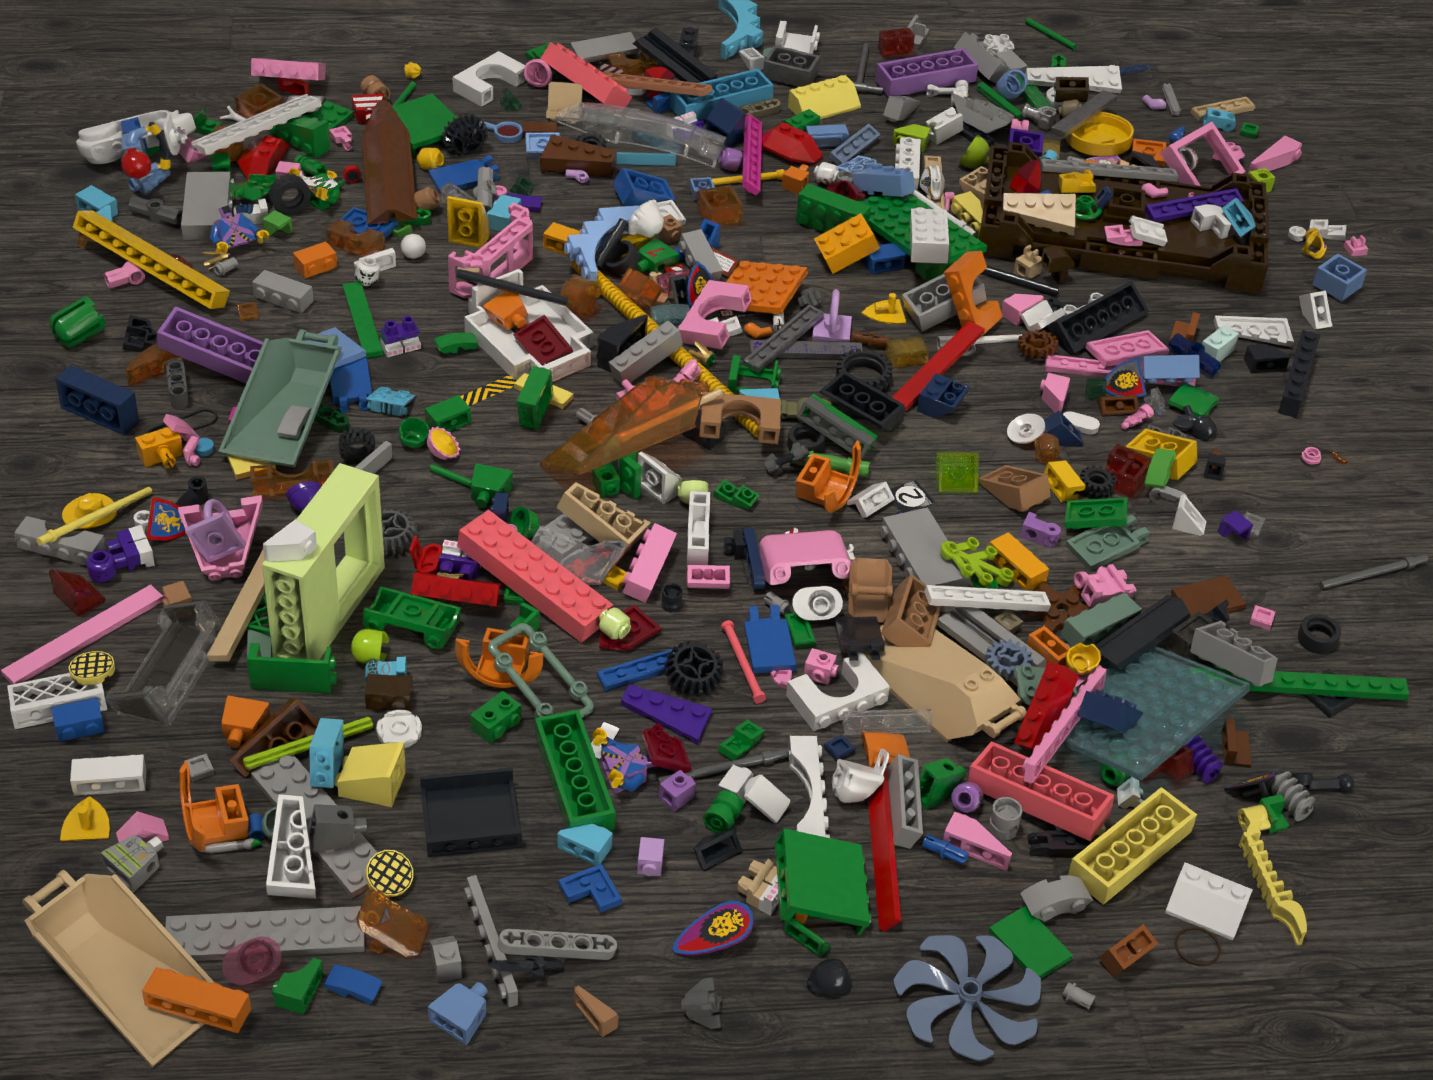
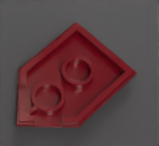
M634 604L622 611L630 618L631 629L629 633L622 639L614 640L601 631L599 648L631 650L661 632L662 628Z
M659 723L653 725L651 729L648 728L642 731L641 734L652 765L677 772L681 770L683 773L691 771V764L683 743L676 736L670 737L664 731L665 728Z

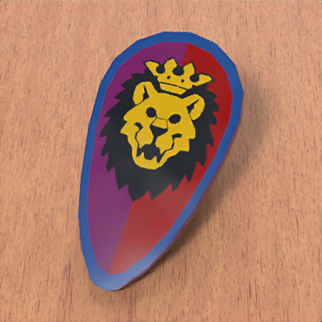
M740 901L721 903L685 928L674 942L673 951L677 955L695 956L736 945L746 939L753 930V913L746 904Z

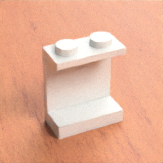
M780 21L775 45L810 54L817 50L820 39V32H817L818 26L815 25L813 35L808 36L786 33L787 21Z

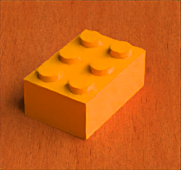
M861 213L814 238L832 274L880 249L872 230Z

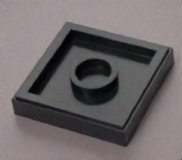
M1328 669L1327 671H1325V672H1323V673H1321V674H1335V673H1334L1333 671H1331L1330 669ZM1302 694L1328 718L1360 699L1357 697Z

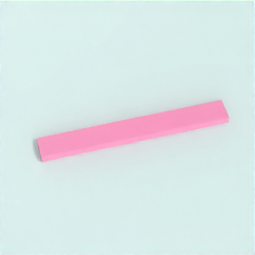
M1048 355V358H1045V371L1105 378L1112 369L1118 366L1105 367L1099 360ZM1175 379V383H1164V380H1157V383L1151 384L1181 387L1185 383H1182V379ZM1193 379V382H1188V384L1195 386L1196 380Z
M150 584L1 670L2 676L12 685L29 680L162 603L163 595Z

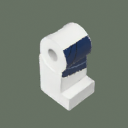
M259 199V204H239L235 206L233 213L234 215L242 213L254 224H262L263 218L268 215L266 199Z

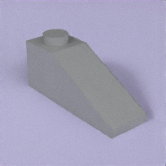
M889 96L883 115L887 116L888 120L892 122L904 121L920 105L921 101L907 96Z

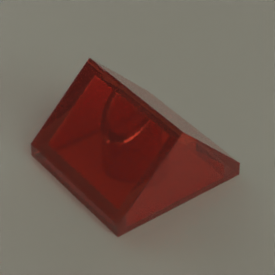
M55 569L49 571L53 594L75 615L80 616L106 600L83 576Z

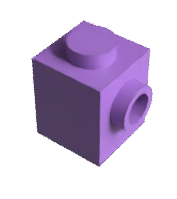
M679 770L660 783L659 799L675 812L695 798L696 783L692 777Z

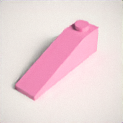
M1287 136L1282 137L1251 162L1249 171L1264 168L1272 171L1291 164L1301 156L1302 143Z

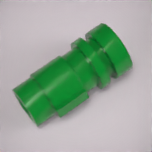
M300 154L294 159V163H300L301 171L304 174L312 176L322 173L327 174L326 165L313 160L309 156Z

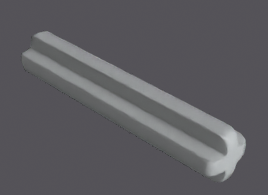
M1165 83L1162 90L1173 116H1179L1181 109L1170 83Z

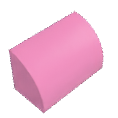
M688 565L686 576L687 588L729 589L730 566Z

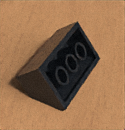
M844 370L820 390V394L882 429L892 432L904 421L905 404Z

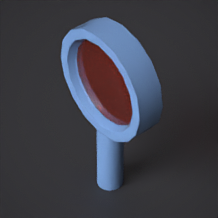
M507 121L494 125L485 122L487 129L494 131V137L502 143H515L523 137V129L518 123Z

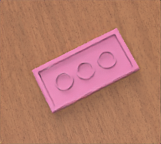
M1149 330L1091 341L1086 344V349L1105 367L1118 365L1142 356L1168 355L1169 349Z

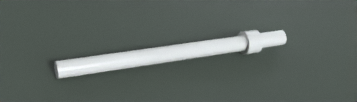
M915 190L914 193H911V195L916 196L933 209L941 208ZM947 212L949 220L976 237L977 232L968 227L966 222L958 220Z

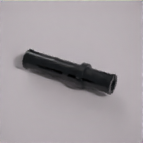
M619 218L613 230L608 233L606 242L595 258L598 269L603 268L614 247L621 241V236L629 226L626 220Z

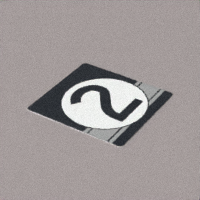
M916 480L890 489L895 498L892 502L902 513L934 503L933 499Z

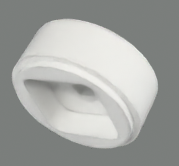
M1292 226L1289 229L1288 237L1293 241H1303L1306 230L1299 226Z

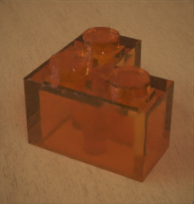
M628 268L618 284V287L623 290L622 292L627 297L635 300L642 307L647 305L652 308L663 291L648 276L631 268Z

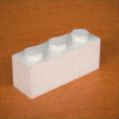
M144 755L72 759L70 782L73 795L145 791L146 765Z

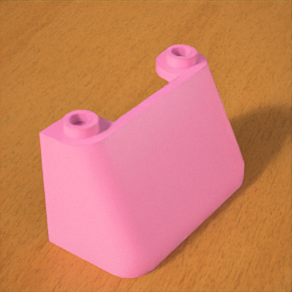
M835 531L767 535L760 541V559L764 578L770 585L787 582L791 575V566L827 563L831 566L832 573L840 579L850 578V565L852 563L841 535Z

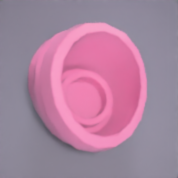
M533 59L525 65L524 76L531 85L545 87L552 80V71L545 61Z

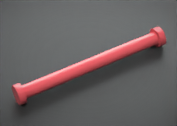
M727 620L721 624L722 631L727 634L753 693L754 702L756 704L763 703L766 700V695L761 691L735 634L733 622Z

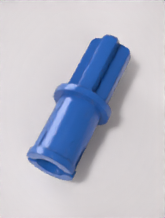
M930 834L926 835L922 843V848L939 854L940 858L946 857L959 864L966 863L969 856L967 851L951 845L950 841H942Z

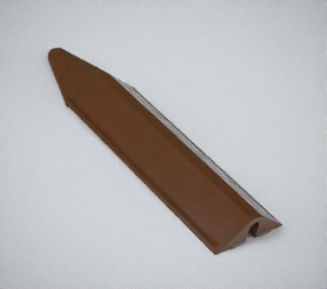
M381 100L375 105L361 136L368 224L388 223L392 217L396 218V222L417 220L410 132L392 105L386 100Z

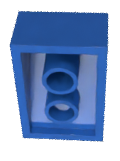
M622 167L613 182L624 206H640L653 199L657 203L668 200L676 202L666 179Z

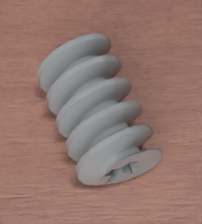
M1287 771L1276 775L1274 779L1267 783L1273 796L1282 794L1285 799L1284 808L1288 809L1289 814L1294 815L1296 821H1301L1308 817L1313 810L1315 798L1312 796L1308 797L1309 792L1307 790L1302 791L1303 785L1297 784L1296 778H1291V772Z

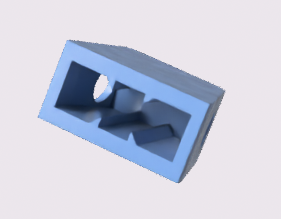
M476 982L471 989L462 984H455L428 1006L429 1021L467 1045L486 1015V1000L483 997L488 992L487 988L479 982Z

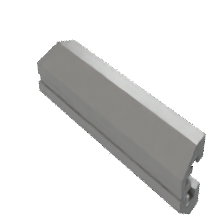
M956 607L951 613H946L937 619L936 625L983 661L988 646L992 647V645L981 638L978 633L991 643L996 642L999 644L1000 639L1005 643H1008V640L1011 639L1013 644L1019 641L1020 647L1027 646L1026 652L1032 653V666L1046 668V659L979 608ZM1009 677V680L1018 687L1017 680Z

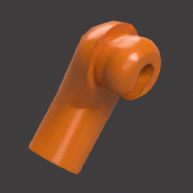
M747 323L744 326V331L754 339L772 335L771 327L760 328L754 323Z

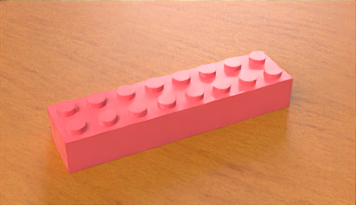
M487 510L459 530L457 547L579 642H584L598 631L600 614L605 609L613 608L611 602L490 510Z

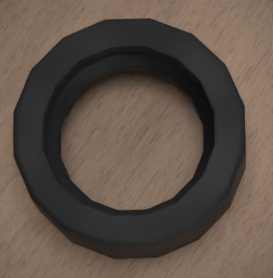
M623 240L614 247L605 265L614 275H624L638 264L640 254L630 241ZM628 253L624 259L616 263L622 255Z
M799 423L790 428L787 446L791 452L793 444L799 442L801 446L805 444L808 451L820 454L824 449L825 435L807 423ZM800 437H808L814 439L816 442L806 444L801 443L796 439Z
M1311 614L1305 617L1298 631L1300 644L1309 651L1319 654L1333 651L1341 636L1339 624L1334 619L1321 614ZM1308 630H1322L1326 632L1330 636V638H1318L1312 635Z

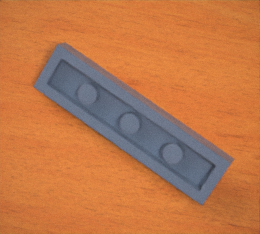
M868 123L833 150L828 157L839 166L857 156L875 142L881 134Z

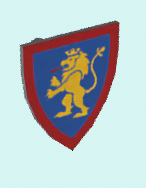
M152 497L146 538L167 541L186 534L178 511L180 506L165 499Z

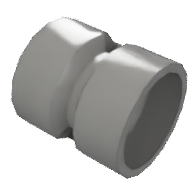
M1001 797L994 802L988 829L996 839L1010 840L1017 835L1023 811L1021 804L1010 797Z

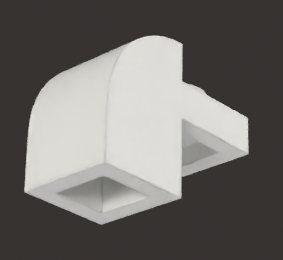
M1216 205L1194 207L1191 222L1199 231L1212 229L1220 239L1227 238L1231 226L1221 207Z

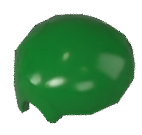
M409 417L401 422L398 434L399 440L404 446L420 448L427 442L429 426L424 420Z

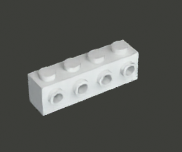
M900 137V144H896L895 168H905L906 171L913 172L914 189L917 191L921 139Z

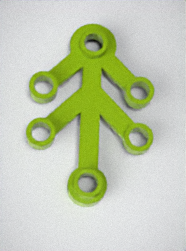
M969 537L966 542L960 544L951 541H944L940 547L941 556L946 560H953L964 577L970 578L975 573L979 578V582L986 587L993 581L991 574H994L996 582L1004 587L1009 586L1014 579V573L1011 569H999L982 561L985 559L993 560L997 555V550L993 546H987L981 552L967 554L963 551H975L979 546L978 540L974 537Z

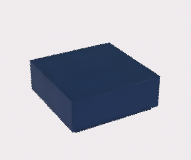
M1104 186L1095 197L1096 204L1101 208L1113 196L1109 187Z
M843 735L824 744V749L836 762L838 759L844 760L855 754L856 748Z

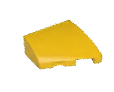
M1085 170L1084 174L1078 172L1059 174L1061 193L1096 192L1093 173L1090 170Z

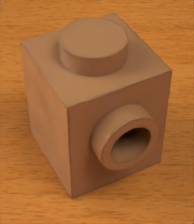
M671 214L664 216L663 228L656 235L669 245L680 240L683 225Z
M184 581L162 587L165 612L169 611L173 619L194 612L192 598Z

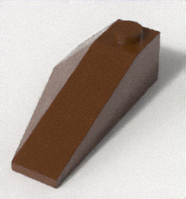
M290 698L240 747L229 761L243 777H246L262 766L247 770L243 763L245 757L314 735L319 722L298 698Z

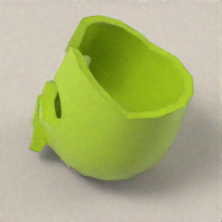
M363 629L356 633L351 644L353 657L362 664H367L373 660L384 662L387 654L381 653L382 643H389L387 633L374 629Z

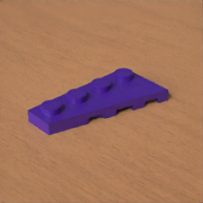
M630 684L621 699V706L644 718L650 717L654 719L656 724L659 723L662 726L665 725L673 729L675 734L680 737L684 735L690 738L691 742L698 745L712 714V708Z

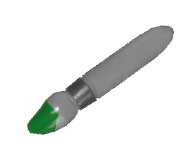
M249 838L245 841L214 843L206 845L204 852L220 853L242 849L250 850L260 846L261 841Z

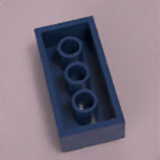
M72 365L55 378L61 409L124 436L140 422L135 392Z

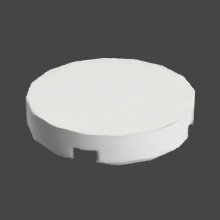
M407 710L391 711L386 713L384 718L377 722V736L382 744L402 742L404 743V748H407L417 743L420 739L422 724L419 717H415Z

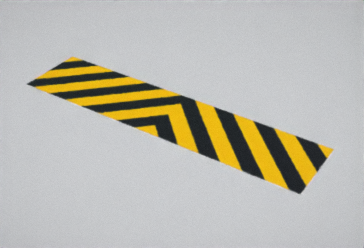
M508 375L460 397L471 406L514 387V383L518 379L514 380Z

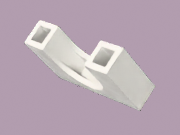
M498 51L453 76V91L482 107L493 101V86L483 81V79L498 78L517 87L527 81L524 76L525 65Z
M862 652L857 653L858 661H850L849 657L843 659L841 674L855 690L851 695L845 697L828 696L817 688L807 674L788 681L786 696L813 731L826 728L830 724L845 720L852 715L865 712L869 708L882 705L888 701L890 686Z

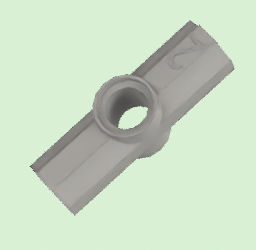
M481 167L478 169V186L473 189V193L477 202L483 203L486 214L492 209V196L497 193V189L493 183V170L490 167Z

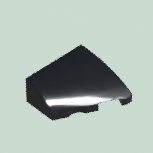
M129 316L123 350L136 352L161 350L157 347V333L151 328L152 324L149 319Z

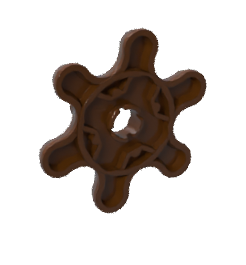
M1042 583L1037 587L1036 591L1046 593L1051 604L1049 612L1022 611L1027 616L1041 618L1044 622L1041 627L1045 626L1055 634L1058 630H1063V624L1066 619L1071 616L1075 617L1082 611L1090 610L1094 607L1089 608L1088 605H1084L1079 601L1082 598V588H1077L1073 585L1067 592L1062 593L1054 591L1049 584ZM1062 607L1066 612H1060L1058 609Z

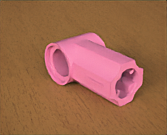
M128 261L122 268L106 272L104 279L107 287L110 289L127 283L133 285L140 284L145 279V274L140 267Z

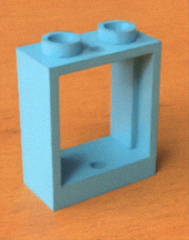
M320 718L310 744V786L333 788L336 776L343 762V720Z

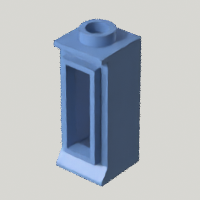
M846 124L806 126V133L813 137L819 148L838 147L848 140L849 137Z

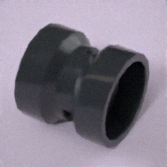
M676 583L666 584L662 588L663 598L661 607L669 613L678 612L682 608L683 588Z

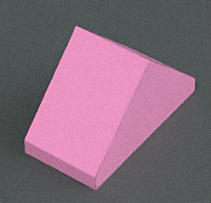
M138 811L116 832L119 842L133 835H137L145 843L154 837H158L161 842L169 840L163 819Z

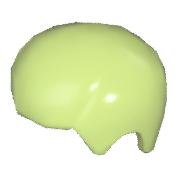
M700 480L684 481L681 484V488L678 486L677 494L682 502L689 504L690 491L708 492V483Z

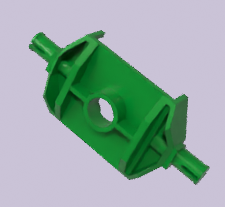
M275 173L272 175L249 174V180L246 183L235 185L229 182V191L233 198L240 197L254 201L269 194L270 186L278 178H276Z

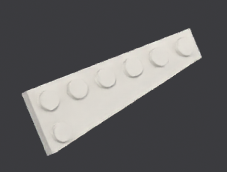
M1114 65L1027 68L1025 72L1027 85L1054 87L1056 77H1089V91L1102 92L1105 90L1110 93H1121L1122 90L1119 66Z

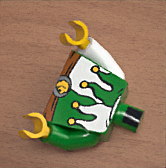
M293 167L290 169L289 175L295 174L300 176L307 184L311 193L309 203L315 208L322 211L328 206L337 203L340 198V187L344 185L340 177L332 179L324 173L313 177H306L300 174L301 172Z

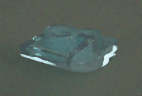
M666 304L651 307L650 311L654 322L662 325L666 321L682 323L690 308L689 305Z

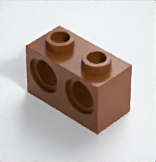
M1143 924L1098 958L1110 974L1115 977L1159 943Z

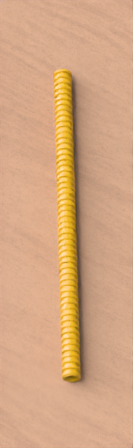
M571 261V267L582 276L580 266L577 265L576 261ZM598 270L596 283L591 286L604 296L607 301L617 308L628 320L644 314L647 315ZM649 316L647 335L659 327ZM682 346L668 356L681 369L689 361L696 360ZM697 361L702 371L694 381L706 392H712L721 388L723 394H734ZM732 415L754 437L758 438L759 428L755 421L745 416Z

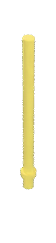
M150 487L144 488L55 530L50 529L44 535L36 538V541L40 546L47 542H55L62 535L151 495L152 489Z

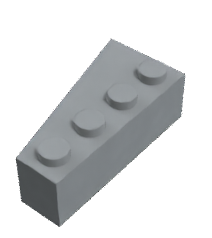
M1223 621L1195 629L1190 652L1198 655L1199 659L1210 661L1217 668L1226 669L1232 672V675L1250 681V684L1254 686H1262L1273 681L1277 657L1260 646H1252V641L1247 637H1238V631L1233 628L1226 629V623Z

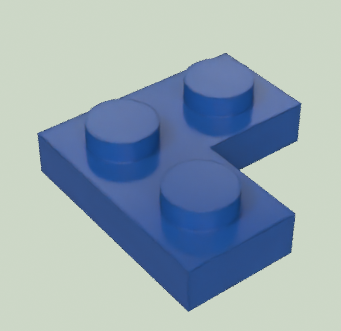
M602 864L558 880V886L568 903L590 895L600 913L622 905V898Z

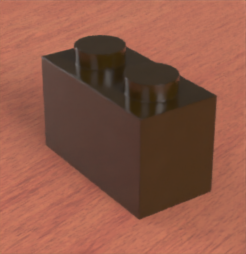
M1056 77L1054 102L1066 100L1087 102L1089 77Z
M368 674L365 689L366 709L411 711L413 676Z

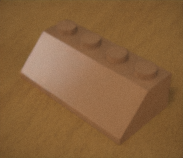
M912 574L895 589L881 635L897 647H928L932 641L941 606L929 605L924 592L926 585Z

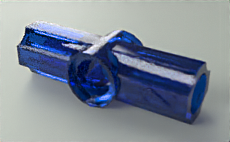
M1179 333L1175 334L1169 341L1168 346L1181 355H1199V367L1211 376L1217 374L1221 369L1222 363L1206 353L1203 344L1190 342Z

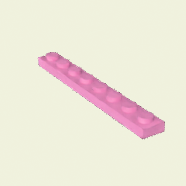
M1098 667L1094 674L1091 673L1089 675L1087 683L1081 685L1078 695L1072 697L1069 707L1063 709L1060 719L1058 721L1055 720L1050 732L1044 734L1041 744L1035 746L1032 756L1025 759L1022 768L1025 771L1024 781L1033 783L1081 719L1077 714L1086 690L1095 693L1096 689L1101 691L1105 685L1107 669Z

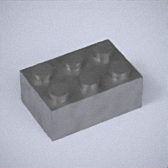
M774 45L764 60L763 74L770 81L782 82L786 85L798 87L807 86L813 83L819 73L820 56Z

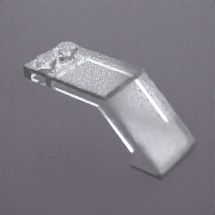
M540 526L531 541L587 585L602 584L622 550L621 547L605 540L601 542L602 545L588 546L543 526Z

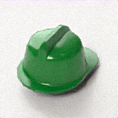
M521 506L514 509L510 518V524L515 525L517 532L525 538L536 535L538 528L541 527L537 514Z

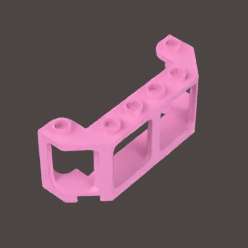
M513 202L508 206V213H510L512 223L475 253L466 250L464 257H456V252L454 251L448 256L449 292L462 298L472 297L473 285L467 282L456 283V266L463 269L479 267V274L497 278L517 269L521 270L533 259V224L529 217L528 208ZM527 234H528V241L525 240V239H523ZM506 253L507 260L490 273L491 265Z

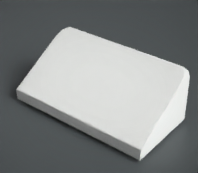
M757 775L748 780L744 797L774 824L777 823L789 806L790 799L763 775Z

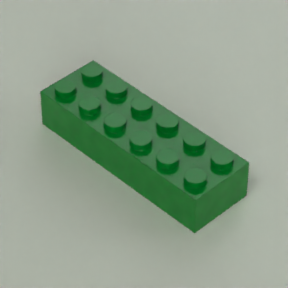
M579 709L535 718V737L566 829L595 824L609 831L615 830L616 812Z

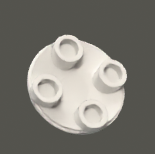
M988 34L985 36L983 42L989 46L987 49H992L996 53L1007 50L1014 51V44L1009 40L1007 34H1001L1000 36Z

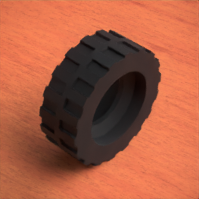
M287 174L276 179L270 186L269 199L274 208L282 214H297L306 208L310 202V189L300 176ZM291 188L298 190V195L290 201L282 200V194L286 190Z

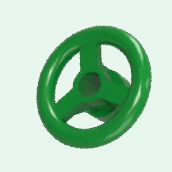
M1082 195L1076 198V203L1078 204L1075 205V211H1080L1087 215L1075 212V218L1093 220L1101 215L1102 208L1096 204L1092 197ZM1092 205L1097 209L1096 213L1092 212Z

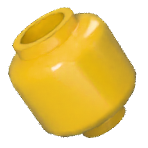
M423 148L417 155V162L423 170L435 169L443 165L444 156L438 148Z

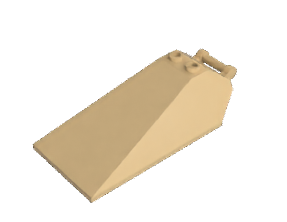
M936 629L934 630L931 644L928 647H897L883 636L885 648L884 651H879L880 660H871L869 652H862L890 686L889 691L946 743L954 738L974 735L980 730L995 738L1000 734V731L1017 720H1023L1027 713L1026 709L1020 706L1023 704L1021 699L1002 677ZM1007 713H1011L1010 715H1008V716L1005 717L1004 719L1000 720V721L997 722L996 724L993 723V722H995L996 720H998L999 718H1001V717H1003L1004 715H1006Z
M62 870L56 874L54 880L34 895H28L22 900L26 909L33 913L24 920L33 937L151 1067H154L204 1025V1023L145 1006L142 989L156 967L171 969L178 974L194 976L199 980L209 983L215 982L116 874L112 876L85 874L75 882L65 870ZM62 885L67 887L66 890L43 907L38 904Z

